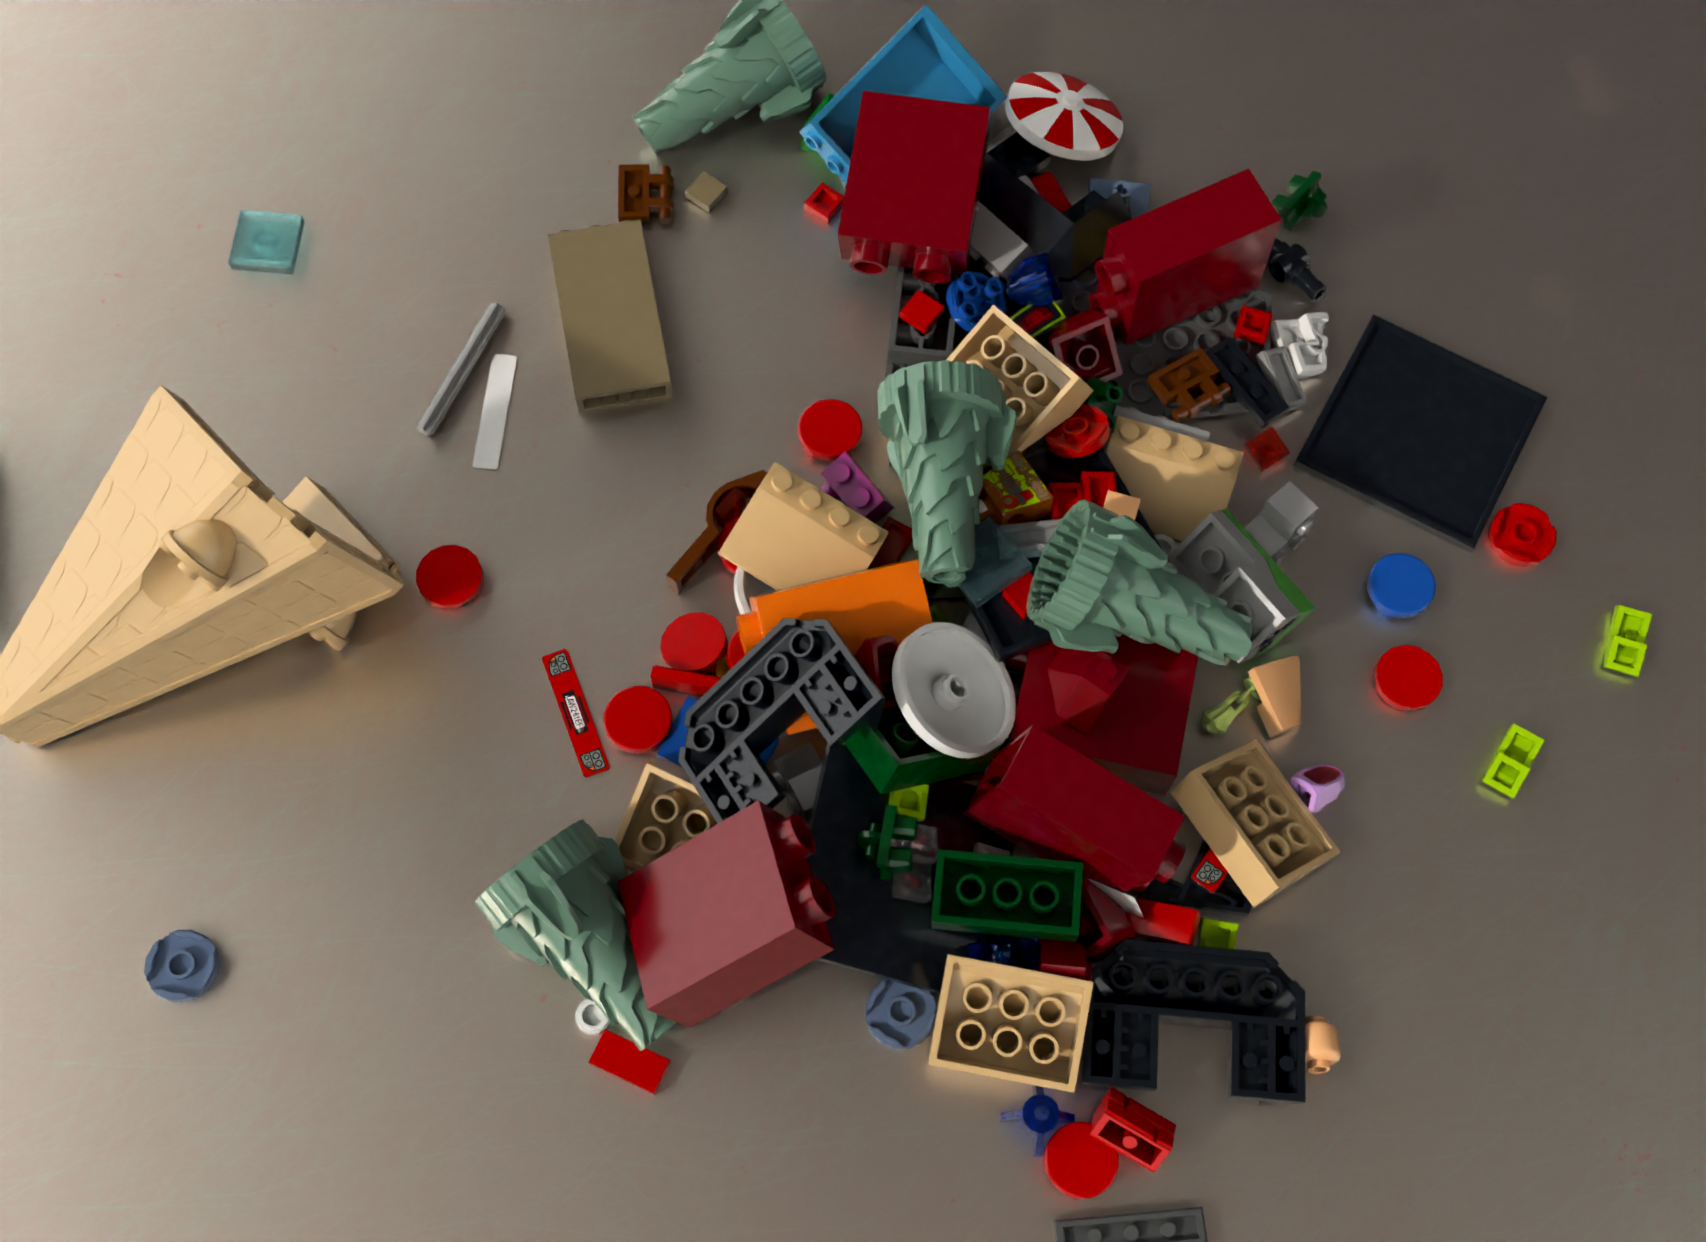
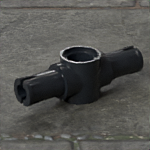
M1275 238L1268 258V269L1272 277L1279 283L1289 281L1292 285H1297L1312 302L1319 300L1325 294L1327 287L1310 271V259L1306 250L1299 244L1289 246L1286 242H1281Z

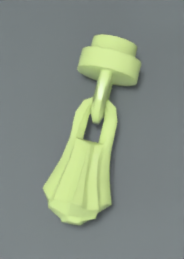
M1249 675L1243 679L1246 691L1243 693L1235 692L1222 703L1203 711L1201 723L1205 732L1224 734L1232 720L1246 708L1249 703L1248 698L1251 695L1261 700ZM1238 698L1236 703L1240 705L1233 709L1229 704Z

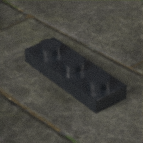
M1230 336L1205 351L1220 370L1218 374L1220 380L1229 384L1231 393L1261 429L1288 412L1289 405Z

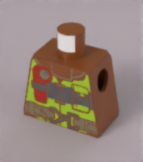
M1019 450L1006 458L1004 469L997 471L992 468L983 475V488L979 496L980 521L990 517L997 527V525L1032 522L1050 515L1054 497Z

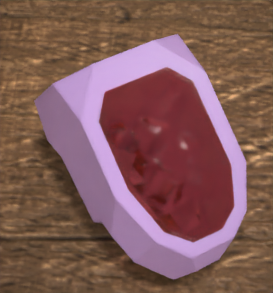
M1328 764L1313 765L1296 773L1291 778L1290 785L1313 814L1337 799L1338 794L1345 788L1344 771Z

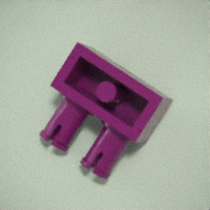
M846 452L820 473L825 478V484L820 490L836 500H842L844 505L875 524L895 508L858 462Z

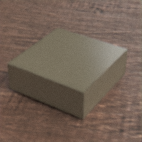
M703 171L685 190V197L709 213L728 193V187Z

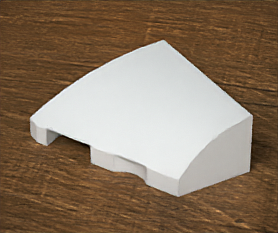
M1327 312L1305 313L1299 319L1274 320L1271 323L1273 345L1275 348L1286 347L1298 380L1318 375L1327 368L1325 348L1328 345V337L1323 335V324L1329 321Z

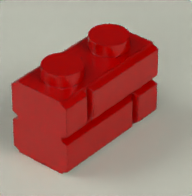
M1111 1087L1093 1113L1089 1135L1154 1173L1173 1147L1176 1124Z

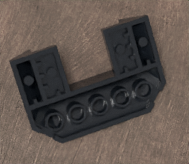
M1009 126L988 141L978 201L1028 244L1035 255V258L1019 274L1026 281H1039L1040 277L1058 278V282H1072L1095 265L1096 261L1103 259L1108 229L1129 221L1132 217L1119 191L1105 199L1093 190L1061 213L1019 179V177L1024 175L1030 179L1050 164L1051 156L1024 139L1013 126Z
M783 618L686 712L684 726L688 727L685 747H680L678 761L717 824L758 800L773 809L786 795L760 757V754L802 714L807 712L829 746L838 749L862 725L878 730L886 699L831 621L827 619L798 620L796 618Z
M1125 939L1104 959L1092 967L1091 981L1094 983L1084 1035L1082 1083L1104 1090H1109L1113 1087L1115 1089L1126 1088L1155 1091L1157 1089L1159 1023L1229 1030L1228 1098L1259 1100V1105L1305 1103V991L1295 980L1292 981L1278 966V961L1269 952Z

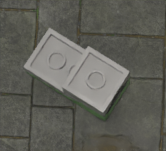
M1227 509L1211 512L1168 555L1169 561L1182 575L1196 582L1204 591L1226 600V607L1252 618L1250 621L1252 626L1250 638L1252 646L1248 654L1237 660V663L1269 652L1315 609V606Z

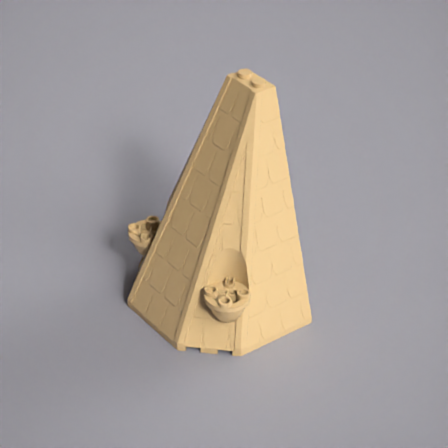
M160 385L149 399L129 437L124 442L108 473L103 478L84 514L78 521L63 550L58 555L38 593L32 600L0 656V734L7 736L16 743L23 741L32 746L40 747L307 632L319 642L325 639L331 647L340 652L350 641L348 635L355 622L357 611L394 596L403 587L404 583L400 580L402 575L398 570L400 566L323 486L307 476L281 502L274 496L275 492L267 487L183 398Z

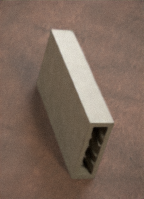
M624 220L616 224L593 225L586 229L562 230L555 234H549L548 238L574 394L579 413L673 397L641 220Z

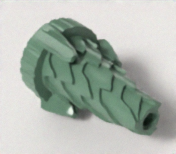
M739 0L730 10L713 39L714 41L704 47L705 53L682 68L683 75L667 85L660 92L656 100L632 116L640 132L655 153L673 148L681 142L684 143L701 132L707 134L731 117H734L736 120L757 105L761 108L760 118L764 123L768 120L793 115L811 107L812 94L824 86L826 73L813 44L783 0Z
M928 361L896 370L895 373L888 375L885 381L881 382L877 391L878 425L886 438H890L887 443L889 460L901 481L907 503L909 504L912 519L913 547L915 551H918L919 578H925L933 583L945 584L948 588L962 584V581L966 579V571L971 570L975 562V524H980L979 496L983 488L984 463L986 461L997 471L1004 469L1017 422V414L1015 410L1005 403V390L1002 389L1001 382L998 381L996 375L991 374V371L982 369L975 364H967L960 361Z
M1085 499L1079 500L1077 504H1074L1058 523L1041 554L1031 580L1026 604L1027 616L1034 621V625L1048 630L1053 644L1060 648L1089 652L1105 651L1114 654L1119 647L1115 636L1121 637L1123 634L1144 644L1156 643L1178 654L1183 649L1214 664L1227 666L1231 659L1237 661L1242 656H1246L1252 646L1250 640L1252 634L1250 621L1252 618L1226 607V600L1204 591L1196 582L1178 573L1177 568L1167 562L1168 556L1156 541L1134 519L1126 515L1118 516V514Z
M582 819L559 832L508 870L476 899L475 904L493 926L492 934L508 949L537 963L541 967L550 963L563 979L569 978L585 998L596 1003L613 1027L619 1024L635 1046L642 1051L671 1029L676 1022L651 1012L646 1008L618 886V881L628 876L619 847L614 839L598 837L590 825Z

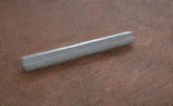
M496 302L489 304L418 422L417 430L424 435L431 436L435 433L504 317L506 309Z

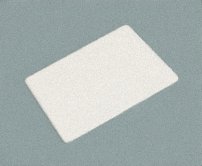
M1089 879L1119 904L1122 910L1144 918L1134 897Z

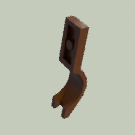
M761 470L730 481L714 492L707 504V528L666 574L668 588L679 595L718 550V540L720 538L719 532L715 527L717 515L726 505L735 500L751 499L766 476V471Z

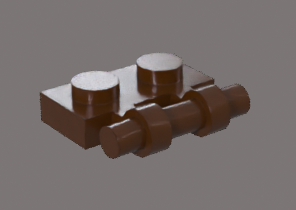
M649 164L619 165V222L624 220H641V223H650V213L657 212L661 224L671 223V214L674 213V201L671 199V191L674 189V178L671 176V168L669 166H661L659 174H650ZM650 189H657L659 191V198H650Z
M1201 347L1149 375L1147 380L1149 386L1165 406L1175 400L1178 402L1180 407L1171 412L1176 422H1180L1185 418L1192 419L1199 414V410L1208 405L1215 406L1223 401V397L1231 393L1228 383L1223 382L1217 386L1213 382L1218 377L1220 370ZM1200 388L1203 394L1193 399L1189 393Z

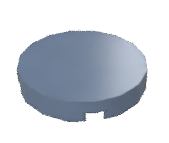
M176 930L169 933L170 935L162 940L159 939L152 946L146 957L144 973L151 989L158 996L172 1002H189L201 997L213 986L219 974L220 957L217 947L205 935L194 930Z
M887 979L881 981L870 992L865 1007L866 1023L871 1034L881 1044L893 1049H910L923 1043L932 1033L937 1012L936 1003L931 992Z

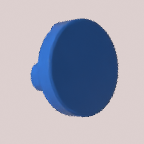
M974 271L963 272L951 282L947 290L946 301L951 316L959 326L970 332L992 305H995L1006 314V302L1002 293L1004 286L996 277L989 278L982 273Z
M1393 553L1382 557L1375 563L1367 576L1368 595L1377 607L1378 613L1386 618L1414 617L1428 607L1435 595L1436 584L1431 570L1423 561L1409 554Z

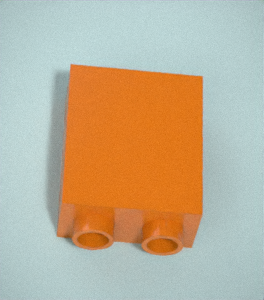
M918 559L905 560L748 597L752 612L736 616L738 632L745 655L783 618H796L798 620L827 619L831 621L854 655L867 638L893 635L900 645L915 630L926 624L933 623L923 579L919 578ZM805 712L784 733L790 735L814 729L817 726L808 713Z

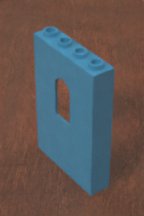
M926 4L898 30L799 133L804 137L807 146L817 151L825 160L828 169L838 174L847 184L863 91L990 107V115L1001 105L1007 96Z

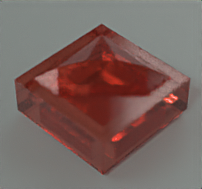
M1270 427L1244 445L1261 472L1290 454L1273 427Z
M737 487L733 488L715 508L717 524L722 528L734 518L739 517L746 508L745 493Z

